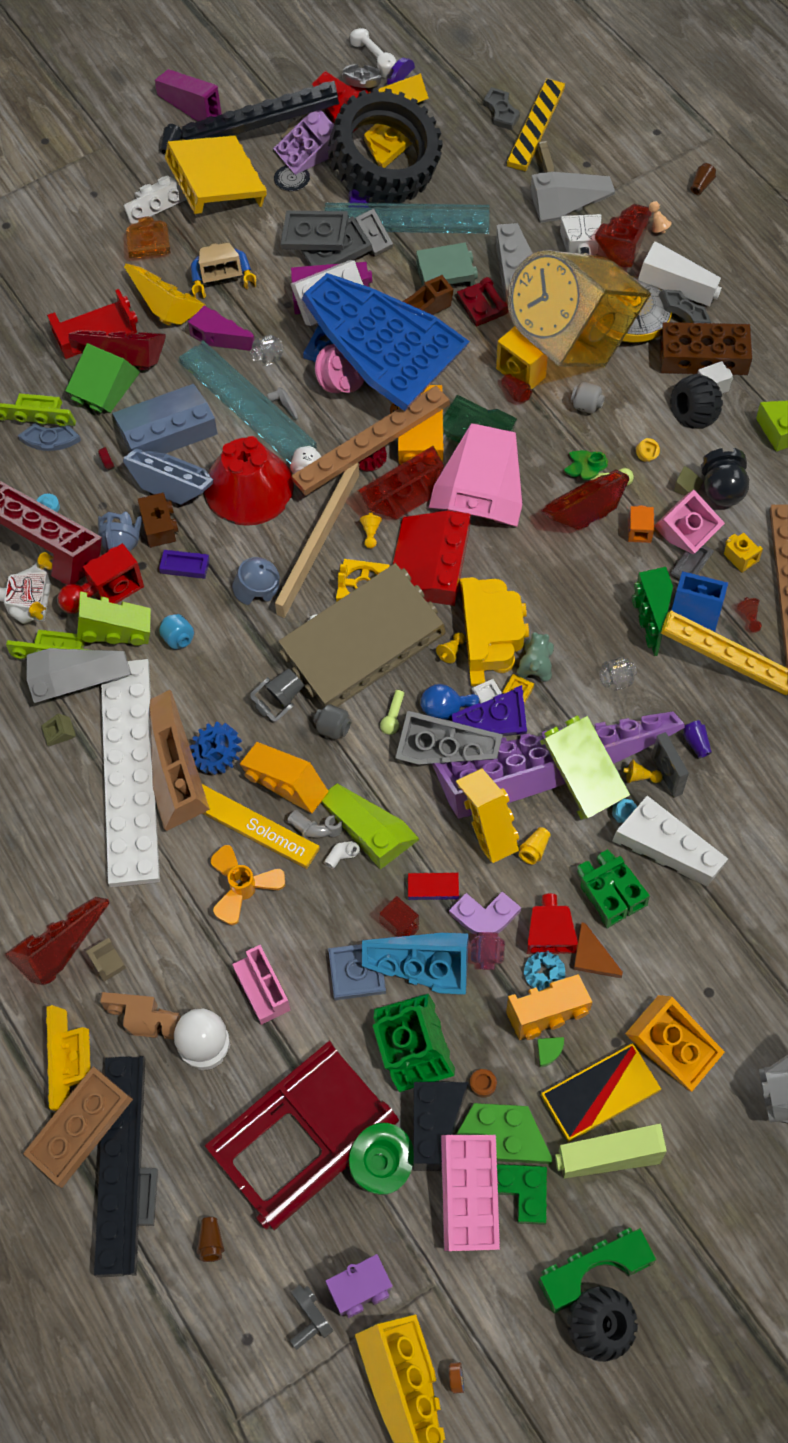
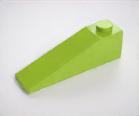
M338 783L328 790L329 792L321 801L332 816L335 815V819L339 823L342 821V827L380 870L419 841L416 834L403 820Z

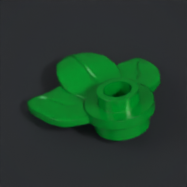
M586 450L569 452V455L574 463L566 467L564 472L570 476H581L583 480L592 479L598 476L600 471L607 468L608 459L604 453L598 451L592 453Z

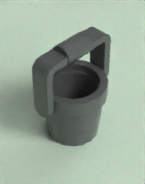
M287 668L271 681L267 677L251 692L250 698L256 704L254 707L263 716H267L271 721L276 722L294 706L291 701L304 687V684ZM263 686L285 708L277 717L270 712L271 710L262 700H259L254 695Z

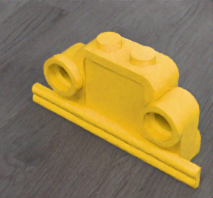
M474 577L460 578L471 686H478L485 683L484 671L493 670L497 673H506L514 667V652L523 648L524 638H529L528 623L524 624L523 617L527 616L526 603H521V597L517 592L507 591V585L500 579L478 580Z

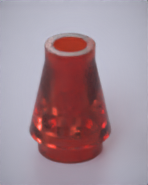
M506 374L502 378V385L505 386L515 402L524 403L529 400L532 395L530 384L511 374Z

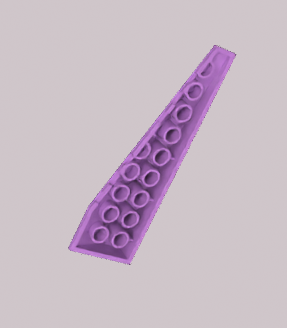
M674 712L642 716L641 721L629 720L627 718L619 720L620 724L606 726L605 722L595 723L594 729L614 764L655 744L657 735L666 732L670 736L684 728V723ZM543 731L542 736L530 735L529 733L520 735L521 739L510 741L503 737L497 759L432 763L449 805L457 818L471 816L472 812L471 808L466 809L464 801L468 800L467 796L458 788L456 780L481 768L500 789H505L510 802L566 784L546 745H541L540 743L542 739L546 738L544 733L547 731Z

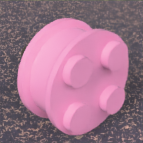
M334 344L324 347L319 352L315 363V373L323 389L330 393H350L361 387L364 379Z

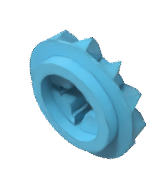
M537 951L528 958L524 966V976L527 983L532 988L537 987L538 991L550 987L549 984L565 979L564 963L558 955H554L549 951L540 953ZM541 962L546 968H553L549 971V980L544 973H537L541 970Z

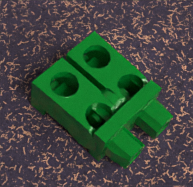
M609 849L597 856V861L601 865L597 869H594L589 861H585L577 867V873L581 879L580 887L600 914L601 921L606 929L625 919L626 915L630 916L648 906L650 898L648 892L624 863L625 861L621 855L616 858Z

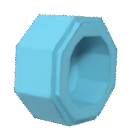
M622 799L613 805L612 815L618 823H624L637 808V805L633 800Z

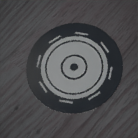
M287 165L280 167L274 174L275 184L287 191L302 189L310 181V173L307 169L295 175Z

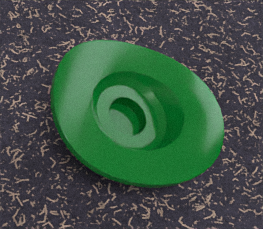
M378 1123L366 1128L354 1141L349 1154V1168L355 1182L364 1190L378 1195L391 1194L401 1188L407 1181L414 1162V1150L408 1135L401 1128L390 1123Z

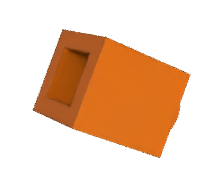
M643 505L631 506L628 518V542L651 543L654 532V507Z

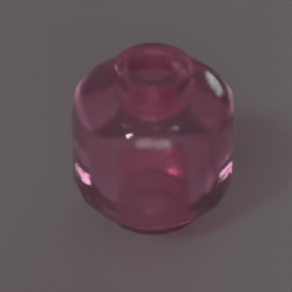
M478 932V936L474 937L471 941L472 962L480 964V969L495 970V965L502 964L505 960V940L499 937V933Z

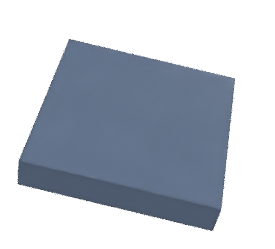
M362 944L328 948L334 1000L386 994L384 974L362 966Z

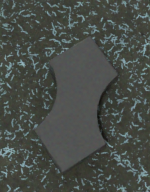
M491 87L483 100V106L489 108L494 113V125L512 131L520 117V112L510 105L508 92Z
M661 290L659 293V298L665 311L679 315L687 323H711L705 307L692 303L681 291Z

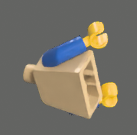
M230 243L211 244L208 247L201 248L200 255L191 263L192 282L195 283L192 287L193 296L196 298V293L202 292L203 298L206 297V292L201 282L206 283L242 274L245 275V289H248V281L253 282L254 287H256V276L250 273L251 267L246 254L233 248Z

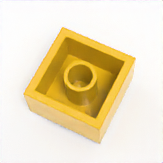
M514 326L498 340L496 369L529 393L546 378L548 349L544 344L530 337L527 332Z

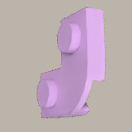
M501 892L485 909L466 893L449 910V915L475 935L477 933L486 935L498 934L521 912V907L505 893Z

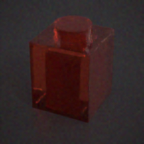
M398 896L379 913L380 923L396 937L413 936L419 929V915Z

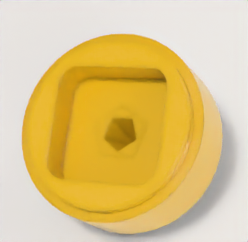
M651 438L642 440L636 447L637 456L644 462L653 461L660 453L658 443Z

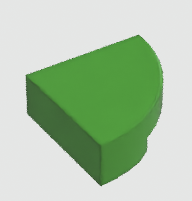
M564 1037L537 1040L540 1067L552 1064L560 1056L564 1046Z

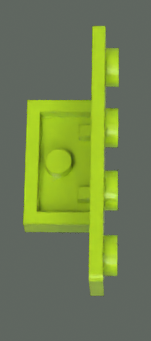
M19 393L15 405L0 403V420L28 421L39 424L49 423L59 426H75L76 420L70 410L60 409L62 405L60 397Z
M39 629L35 643L7 640L6 643L10 655L18 659L27 658L28 654L49 648L88 650L83 649L85 641L77 640V634Z

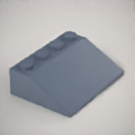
M194 384L112 413L129 452L137 448L142 449L143 452L154 451L166 454L218 435L212 411Z

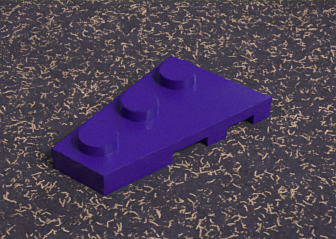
M522 685L505 694L501 693L494 696L493 699L481 704L477 703L452 714V722L503 734V736L527 734Z

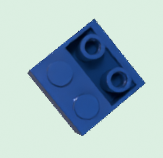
M682 571L671 611L715 632L728 582Z

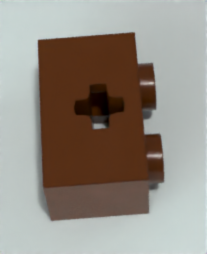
M164 492L138 498L150 548L176 542L175 532H179L176 518L171 519L170 514L174 513L171 500L166 501Z

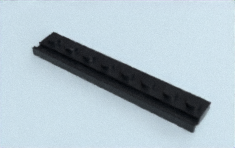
M335 81L324 82L312 88H304L292 94L287 93L281 97L267 99L255 105H247L238 110L227 111L218 116H210L198 122H189L182 126L183 140L233 136L338 105L340 103Z
M144 1056L105 1058V1076L133 1100L101 1139L94 1276L96 1278L124 1275L137 1276L140 1168L146 1061Z

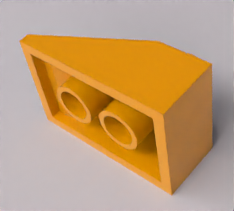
M658 995L625 1033L645 1055L691 1092L725 1053L672 996Z

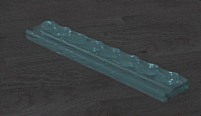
M325 203V211H348L349 218L352 216L356 218L374 209L386 232L489 233L490 205Z
M201 341L198 347L194 346L179 357L180 363L290 464L296 449L305 446L317 448V443L205 341Z

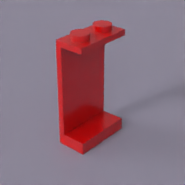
M119 289L115 290L118 302L60 322L55 312L47 315L51 330L65 359L83 353L86 347L69 338L68 334L74 331H105L106 335L120 331L125 332L126 336L137 333L136 324L139 322L136 313L130 311V302L127 296H122Z

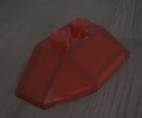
M431 446L369 481L357 491L369 511L397 520L431 499L434 484L443 471L444 464L434 446Z
M617 469L607 475H601L552 500L541 509V512L548 518L575 529L586 528L593 521L604 518L610 512L617 509L629 482V475Z

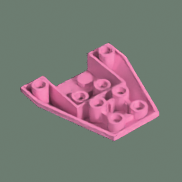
M471 423L434 484L429 508L469 513L473 516L494 520L497 523L518 527L523 504L516 432Z

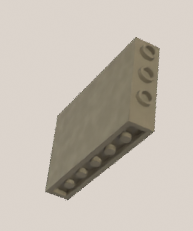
M396 563L278 641L281 646L279 651L281 657L286 663L289 661L294 666L291 668L293 673L300 680L304 679L307 683L304 687L312 698L316 696L324 707L329 704L336 707L340 706L446 634L444 623L437 616V609L432 602L427 603L425 601L423 591L418 585L413 586L410 582L411 577L404 568L400 569Z

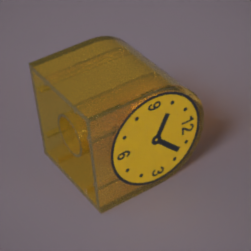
M544 250L528 256L515 270L508 290V308L511 319L518 331L557 366L606 367L652 293L615 262L606 257Z

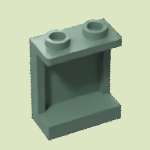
M466 242L416 251V266L422 286H424V282L443 275L449 284L468 281L469 286L475 284V280L478 279L477 268L472 266V251H468Z

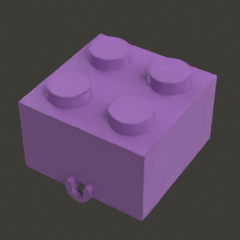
M377 1254L357 1265L350 1264L347 1270L326 1280V1286L340 1316L346 1314L348 1319L364 1311L362 1305L372 1301L373 1305H376L389 1298L388 1292L393 1287Z

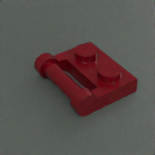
M485 277L479 283L457 291L458 300L476 327L502 317L510 311L509 305L503 302L493 287L494 283L490 277ZM486 291L496 308H491L482 292Z

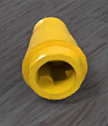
M538 827L520 845L519 857L531 865L541 861L551 836L550 832L543 827Z

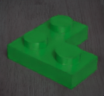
M497 1164L498 1195L519 1196L518 1224L546 1225L547 1167Z

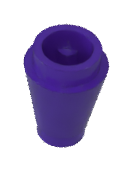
M700 720L685 725L683 737L697 754L698 758L710 755L712 751L705 725H702Z

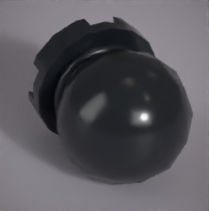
M719 448L703 457L701 471L705 477L704 490L708 498L716 505L724 507L734 506L741 502L748 493L750 479L745 470L747 468L746 455L737 448H733L734 452H723V448Z

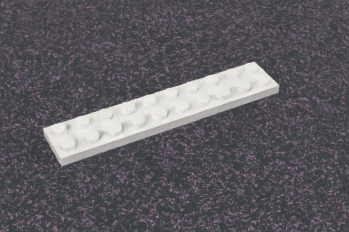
M148 659L128 661L131 670L130 675L101 683L108 884L110 887L160 882L157 809L152 784L149 709L151 687Z

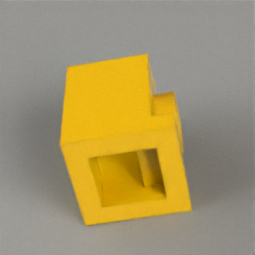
M745 533L739 536L733 534L726 541L724 555L743 573L759 562L763 548L757 546Z

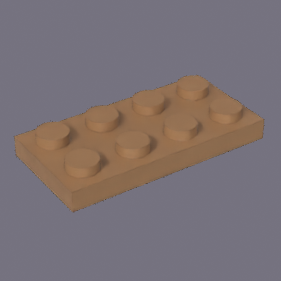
M93 1066L23 1154L57 1186L63 1188L133 1099Z

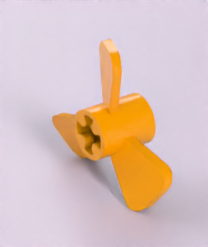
M230 845L222 846L211 857L212 867L228 878L231 889L214 906L213 911L219 920L229 925H236L239 922L242 900L252 897L256 888L281 890L285 887V874L283 870L274 869L253 876L249 867L238 865ZM241 879L243 885L238 886V883H236V881Z

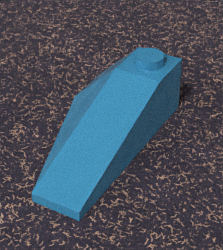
M433 933L362 940V966L389 976H399L409 980V983L417 985V983L432 988L431 990L437 993L466 995L468 934Z

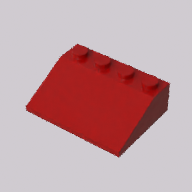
M441 511L405 516L402 519L393 564L396 563L400 569L404 568L411 577L410 582L413 586L418 585L421 588L426 602L451 606L456 604L470 532L471 514Z

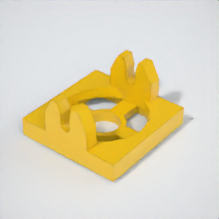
M344 559L343 564H340V573H338L336 602L350 593L346 586L357 589L359 581L370 580V571L378 575L390 567V565ZM362 570L361 576L356 579L347 578L353 571Z

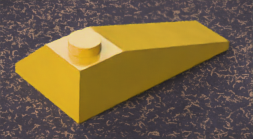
M125 263L124 268L151 311L160 317L159 321L162 323L181 325L193 317L205 305L189 293L183 294L177 291L178 287L161 281L160 277L146 269Z

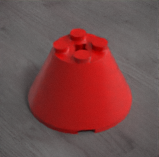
M254 436L239 438L226 443L222 448L223 451L208 472L213 479V484L204 493L210 509L221 519L225 518L233 521L236 525H258L274 519L286 509V504L293 496L294 482L292 481V473L289 467Z

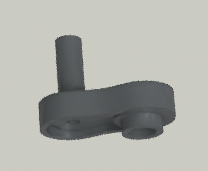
M298 1285L290 1293L312 1322L290 1340L297 1350L318 1332L323 1338H326L333 1332V1329L314 1305L317 1298L308 1286L302 1288Z

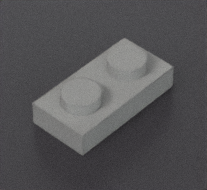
M374 209L355 218L371 242L374 256L393 247V242Z

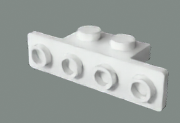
M164 176L158 179V183L140 187V191L135 193L137 199L124 204V209L129 222L135 224L187 199L177 180Z

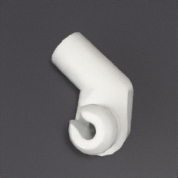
M355 842L337 843L324 860V864L334 869L340 859L355 857L360 851L359 845Z

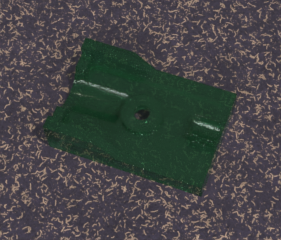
M456 395L443 416V434L460 443L471 423L513 432L517 418L499 409L488 410Z

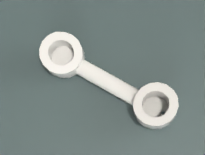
M358 28L353 30L350 34V44L355 47L365 45L377 57V69L381 72V77L391 78L394 72L392 67L396 63L395 57L391 53H384L369 38V31L367 29Z

